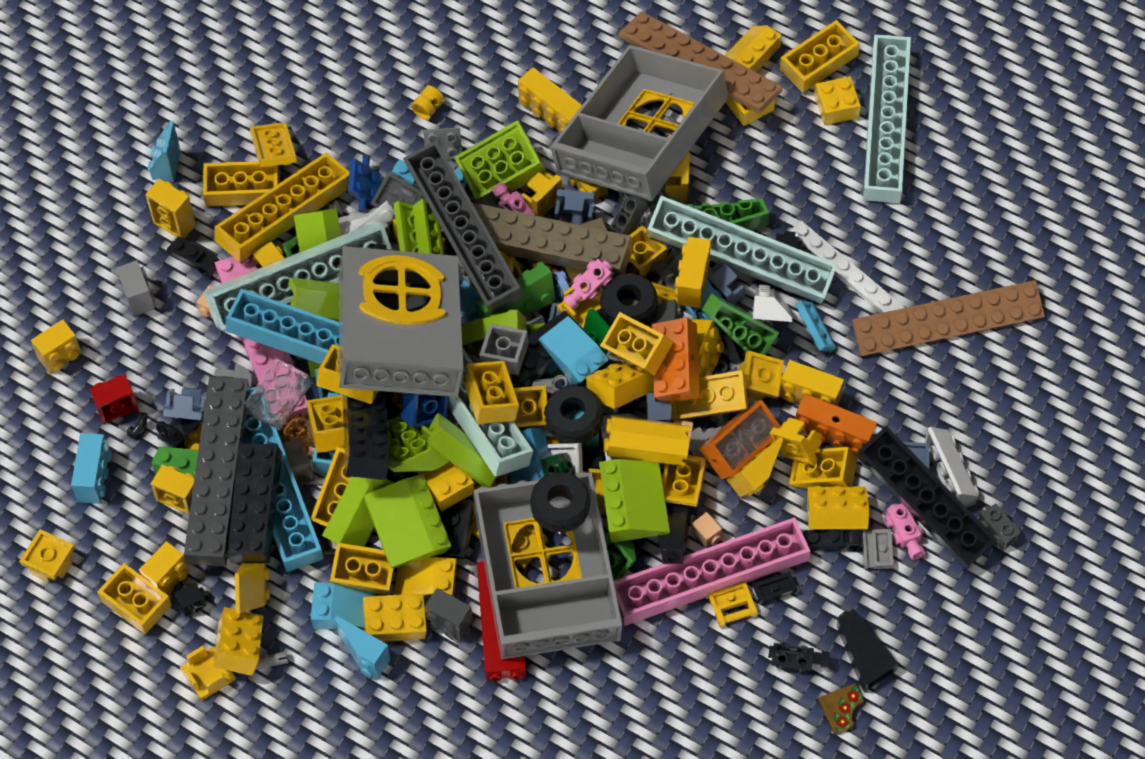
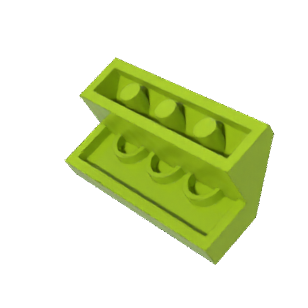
M422 198L414 205L399 200L395 202L394 211L400 251L444 255L440 225L427 201Z
M337 208L293 215L300 252L341 236Z
M290 278L288 285L294 294L290 306L339 322L338 283Z
M436 414L428 428L432 434L426 443L480 485L490 488L496 477L468 436L441 414Z
M351 477L322 536L335 543L365 547L375 526L363 496L396 482L387 477L386 480Z

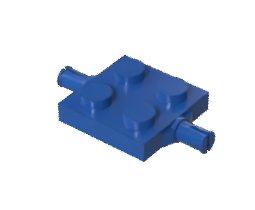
M363 155L362 162L357 159L350 161L348 193L358 200V211L361 213L366 212V204L375 208L370 203L381 186V174L369 166V155Z

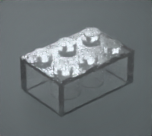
M275 358L245 401L247 414L280 431L311 386L309 375Z

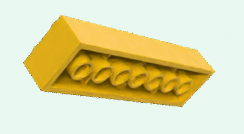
M327 152L216 225L215 242L241 263L251 256L252 253L294 227L293 215L316 212L347 191L350 172Z

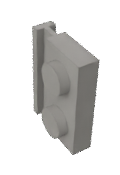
M891 529L863 530L864 569H893Z

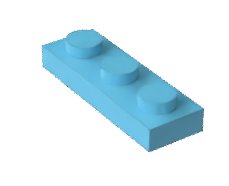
M799 301L796 304L799 315L807 325V330L812 335L815 346L820 351H834L836 346L814 304L808 301Z

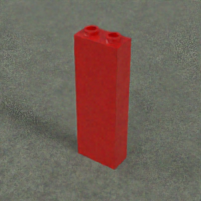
M484 561L477 562L486 680L495 682L504 678L518 680L526 677L525 656L501 659Z

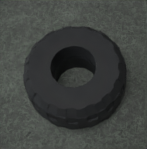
M623 273L612 277L613 279L603 287L601 292L600 306L603 317L612 325L619 312L644 325L649 324L656 314L658 305L657 291L650 280L635 273ZM624 298H633L638 303L626 306L619 301Z
M571 385L560 388L552 393L544 408L545 422L549 432L555 439L565 444L589 441L599 432L603 423V408L600 399L593 391L584 386ZM577 409L584 412L576 420H569L564 417L571 410Z
M553 472L543 476L533 487L530 498L533 518L542 528L550 532L567 533L577 529L585 522L590 510L589 490L585 483L576 475L566 472ZM561 496L571 501V504L565 508H556L549 503L552 498Z

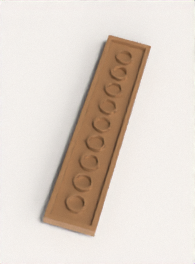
M642 11L619 32V38L636 47L723 70L729 98L759 114L783 91L781 85Z
M1034 280L852 319L860 357L1041 319L1045 316L1037 283Z

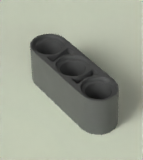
M640 197L625 198L607 231L625 235L632 234L647 209L646 200Z

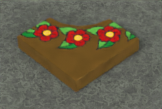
M856 683L818 697L820 706L834 735L853 728L852 714L864 702Z

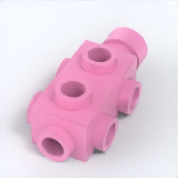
M500 182L491 190L496 197L500 198L501 201L498 203L500 206L505 207L506 210L536 216L534 210L526 204L524 197L517 191L509 193L508 187L504 182Z
M592 260L587 265V270L583 275L580 273L574 278V284L571 286L574 291L563 299L573 310L582 299L588 300L590 298L593 300L600 293L598 289L602 285L606 286L613 279L611 277L614 274L611 271L613 267L608 261ZM597 269L601 270V274L599 276L595 275V271ZM583 283H587V288L585 290L581 288V285Z
M902 503L891 505L886 511L884 521L887 528H892L894 532L892 536L895 544H900L902 549L907 547L911 560L920 559L925 555L922 545H919L923 535L920 525H916L914 516Z

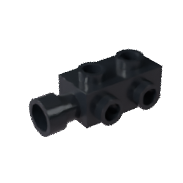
M774 643V646H769L768 658H772L771 665L776 668H794L797 671L805 672L812 670V664L828 668L830 652H814V648H809L805 645L794 646L787 643Z

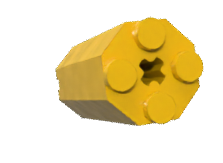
M612 415L611 419L607 418L606 433H609V436L604 439L603 449L604 452H607V456L686 466L685 459L688 456L690 436H688L686 431H690L691 427L685 424Z

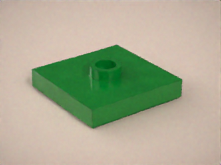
M592 308L587 312L583 329L606 355L608 351L600 345L610 327L598 312Z

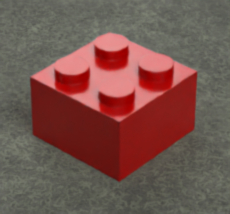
M126 374L115 376L106 382L96 383L89 388L102 424L139 411Z

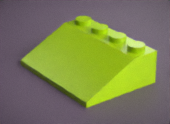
M518 120L454 157L475 199L489 204L500 199L491 191L500 182H504L508 187V192L511 193L527 184L538 172L543 174L546 171Z
M401 414L387 420L390 459L388 467L393 472L433 471L449 463L448 459L426 443L432 434L427 427L412 428L401 419Z
M626 459L599 462L611 543L670 534L659 463Z
M423 474L403 479L363 496L390 568L443 555L451 547Z

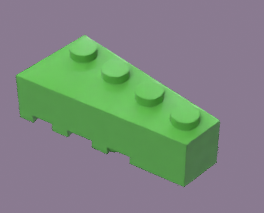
M763 198L738 200V203H728V201L714 205H710V203H702V206L687 205L750 231L769 226V212Z
M541 261L536 264L537 267L530 271L527 269L521 273L522 276L517 278L516 281L524 297L494 314L518 310L524 315L555 303L552 271ZM480 298L475 301L477 317L479 319L490 317L491 315L482 299Z
M713 293L702 308L745 352L752 351L766 355L779 334V331L771 324L761 319H753L752 314Z
M159 446L151 462L154 473L157 474L161 465L167 467L173 466L183 474L189 473L195 476L199 450Z

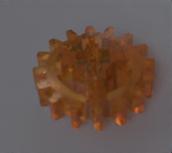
M297 413L296 418L290 416L291 421L284 422L286 427L280 429L283 431V434H280L279 437L283 439L281 443L286 451L293 455L297 453L302 455L303 451L308 453L309 447L314 448L315 445L313 444L309 416L305 413L303 415Z

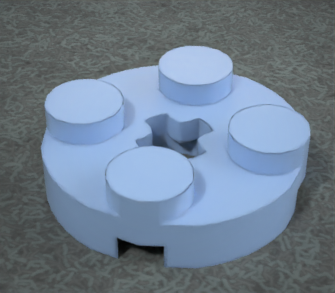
M556 271L552 273L554 295L560 304L564 301V292L571 287L566 282V274L563 271Z

